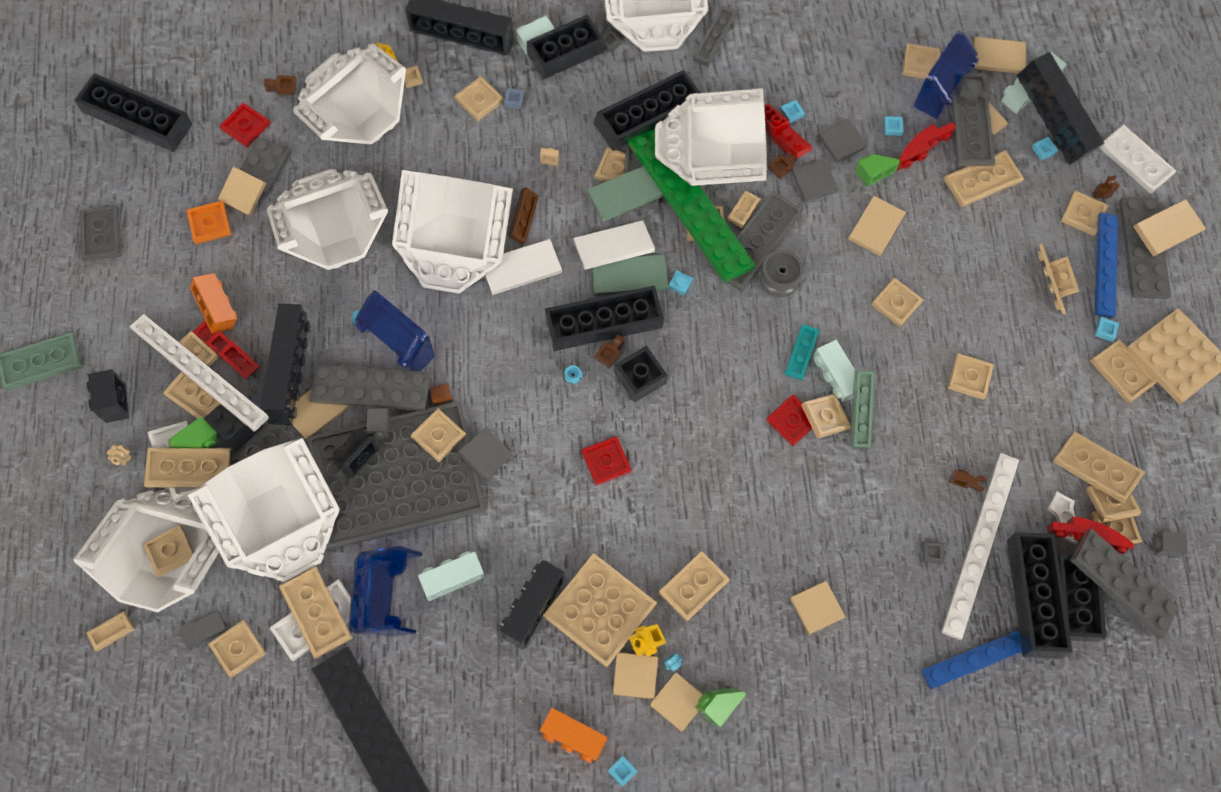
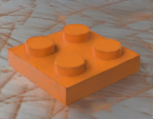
M223 200L186 210L195 244L232 235Z

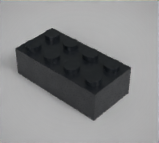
M588 14L526 41L527 55L543 80L604 53V39Z
M1059 555L1058 559L1071 641L1099 642L1106 639L1103 589L1070 561L1072 555Z
M545 560L534 566L530 582L526 581L521 589V597L519 600L517 598L514 600L510 607L512 611L509 617L505 616L499 626L502 638L522 650L526 647L544 613L549 608L565 580L564 571Z

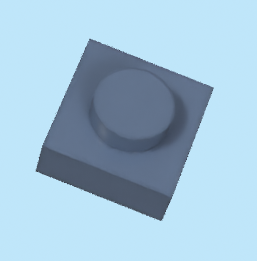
M507 88L504 107L522 109L525 95L524 90Z

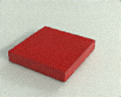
M242 102L219 128L248 148L271 123L266 117Z
M794 394L766 418V421L792 447L812 430L811 424L803 410V403Z
M617 436L581 449L582 456L595 486L632 472Z

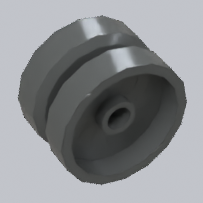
M788 250L771 252L765 258L759 275L762 289L774 297L784 298L790 296L796 291L803 275V264L795 253Z

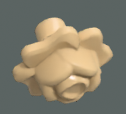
M112 445L111 449L106 452L109 455L108 460L112 461L115 465H120V463L126 465L127 461L131 460L130 450L124 448L123 445Z

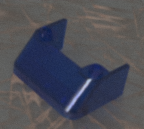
M959 30L956 32L928 73L913 107L936 120L940 117L945 105L949 106L955 97L952 95L953 91L965 73L969 74L971 68L974 69L979 61L977 58L978 53L965 33Z
M373 290L368 295L355 318V326L362 334L364 332H371L394 351L398 357L397 362L403 368L408 367L410 371H421L435 357L430 337L380 293Z
M396 546L363 551L356 556L349 614V630L352 633L378 636L416 634L417 630L402 627L401 619L398 616L391 615L394 576H399L405 571L408 558L422 557V552Z

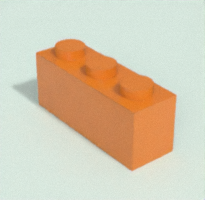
M215 273L193 277L190 290L211 333H216L218 330L222 332L233 329L237 321V313L232 309L229 297L225 295L222 283L217 279Z
M551 708L540 729L543 739L552 744L554 740L562 744L560 748L571 754L574 750L581 754L579 758L587 763L597 761L608 737Z

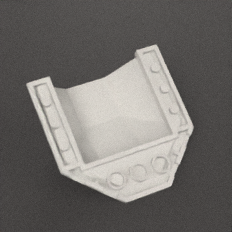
M605 0L606 19L643 52L678 49L707 13L708 1Z
M370 44L367 49L363 50L360 48L348 50L347 54L342 56L340 53L334 54L307 76L305 80L306 88L301 90L298 97L299 105L294 107L293 112L322 140L373 144L399 122L406 69L375 44Z
M763 88L690 94L681 106L675 107L663 122L660 121L655 125V157L692 186L765 181L767 179Z
M328 169L296 180L292 184L293 188L290 191L285 190L277 198L278 202L267 208L278 249L327 270L339 268L344 264L356 262L364 258L388 213V209L371 173L358 175L355 171L346 170L343 173H338L336 169Z
M402 170L392 245L402 256L403 261L411 272L418 278L422 287L460 294L502 263L513 188Z
M303 438L263 449L225 468L187 494L227 567L245 570L248 573L263 577H271L282 582L322 562L325 548L340 509Z
M168 487L157 492L150 490L137 494V498L127 501L125 499L117 500L74 558V562L118 602L159 612L193 594L219 553L190 499L186 498L173 502ZM181 525L194 554L188 563L158 578L155 575L143 543Z

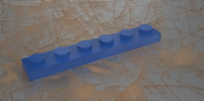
M1103 212L1098 215L1095 315L1113 318L1116 316L1118 216Z
M1019 630L921 670L929 689H934L1021 653Z

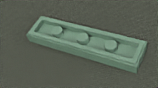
M854 370L850 447L871 448L875 371Z

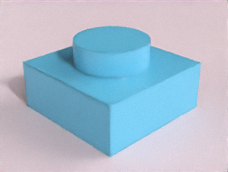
M797 100L787 103L780 108L781 113L790 123L803 118L805 114Z
M885 116L883 120L884 135L902 136L903 117Z
M1049 137L1034 143L1031 147L1041 161L1056 154L1058 151Z
M676 270L668 287L685 296L693 278Z
M1101 317L1098 320L1094 336L1113 342L1116 338L1119 323Z
M624 756L608 770V773L622 787L638 772Z

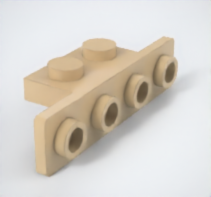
M1042 243L1039 244L1040 251H1037L1040 261H1044L1046 267H1043L1046 278L1050 277L1052 283L1048 285L1051 294H1056L1057 299L1054 300L1057 311L1061 310L1064 315L1066 311L1061 298L1080 291L1068 256L1049 263Z

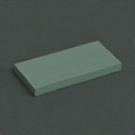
M644 166L587 189V194L603 222L663 197L662 192Z
M665 255L632 257L592 268L595 296L612 295L655 286L656 291H668L669 289Z
M73 332L0 354V377L5 391L82 368Z

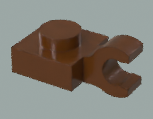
M278 75L277 80L265 79L264 86H266L267 92H274L276 90L277 94L295 95L297 80L296 76Z
M791 153L786 157L780 154L768 164V169L779 179H782L792 170L794 166L792 164L798 159Z
M1116 175L1108 176L1105 183H1101L1093 191L1094 199H1107L1113 196L1120 186L1115 181Z
M617 335L611 344L605 342L596 353L595 359L610 369L621 355L619 349L624 344V338Z
M955 470L950 475L949 483L966 489L970 487L977 492H982L985 488L979 486L978 481L985 483L987 478L984 476L974 478L975 476L969 475L967 471Z

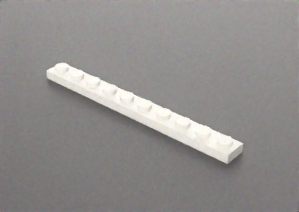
M143 314L129 326L133 332L254 432L269 418L265 412L146 315Z
M1003 453L998 455L941 629V633L958 640L963 638L1019 462L1018 459Z

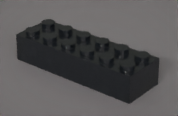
M409 0L405 9L410 32L508 56L514 40L512 18L505 15L501 16L489 11H481L473 7H465L442 0Z
M1051 52L1034 59L1016 75L1069 165L1085 158L1105 144Z
M682 70L598 111L593 124L611 150L615 151L627 145L629 139L655 129V125L660 121L663 122L675 107L681 106L690 94L701 92L686 71Z
M93 73L74 100L83 113L172 152L176 150L192 126V122L186 112L96 73Z
M655 286L545 308V319L553 351L614 339L617 335L623 337L661 329L664 324V317Z
M278 303L260 407L269 417L267 419L268 424L292 425L293 419L297 417L295 405L296 401H299L300 398L298 387L303 379L301 368L305 365L304 349L308 347V338L306 336L307 332H310L311 323L307 320V313L304 312L301 304Z
M1015 532L1007 540L1022 657L1063 659L1071 654L1073 650L1055 534Z

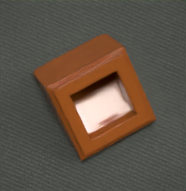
M448 383L430 387L434 406L453 401Z

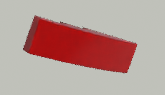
M206 321L193 331L220 359L245 380L260 368L252 358L220 330L216 333H211Z

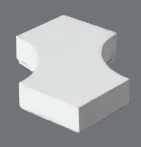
M1056 491L1047 510L1055 516L1057 522L1067 523L1069 519L1075 516L1073 509L1075 501ZM1066 536V538H1063L1074 545L1078 543L1077 540H1074V537Z

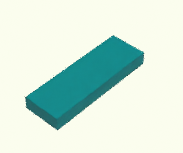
M802 324L784 375L800 381L803 380L820 332L819 329Z

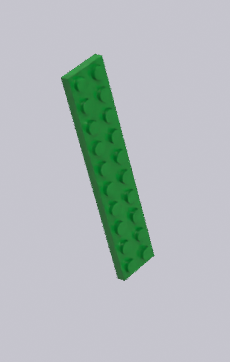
M655 129L629 139L627 144L645 167L722 281L726 283L755 269V263L700 185L692 186L655 157Z

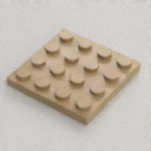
M1179 308L1126 348L1179 405L1221 372V351Z
M593 553L544 613L543 618L607 668L628 642L629 637L635 633V629L639 628L657 605V602Z

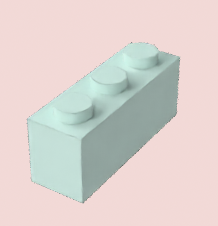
M834 340L816 350L814 362L822 369L824 379L827 383L831 384L837 399L844 403L853 398L855 369L838 341Z
M470 551L464 552L459 555L460 558L453 561L448 559L441 562V566L434 569L429 567L421 571L422 574H419L418 577L428 601L485 578L475 551L472 553Z

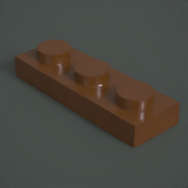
M527 187L521 188L508 233L509 237L520 244H524L527 241L539 198L536 193Z

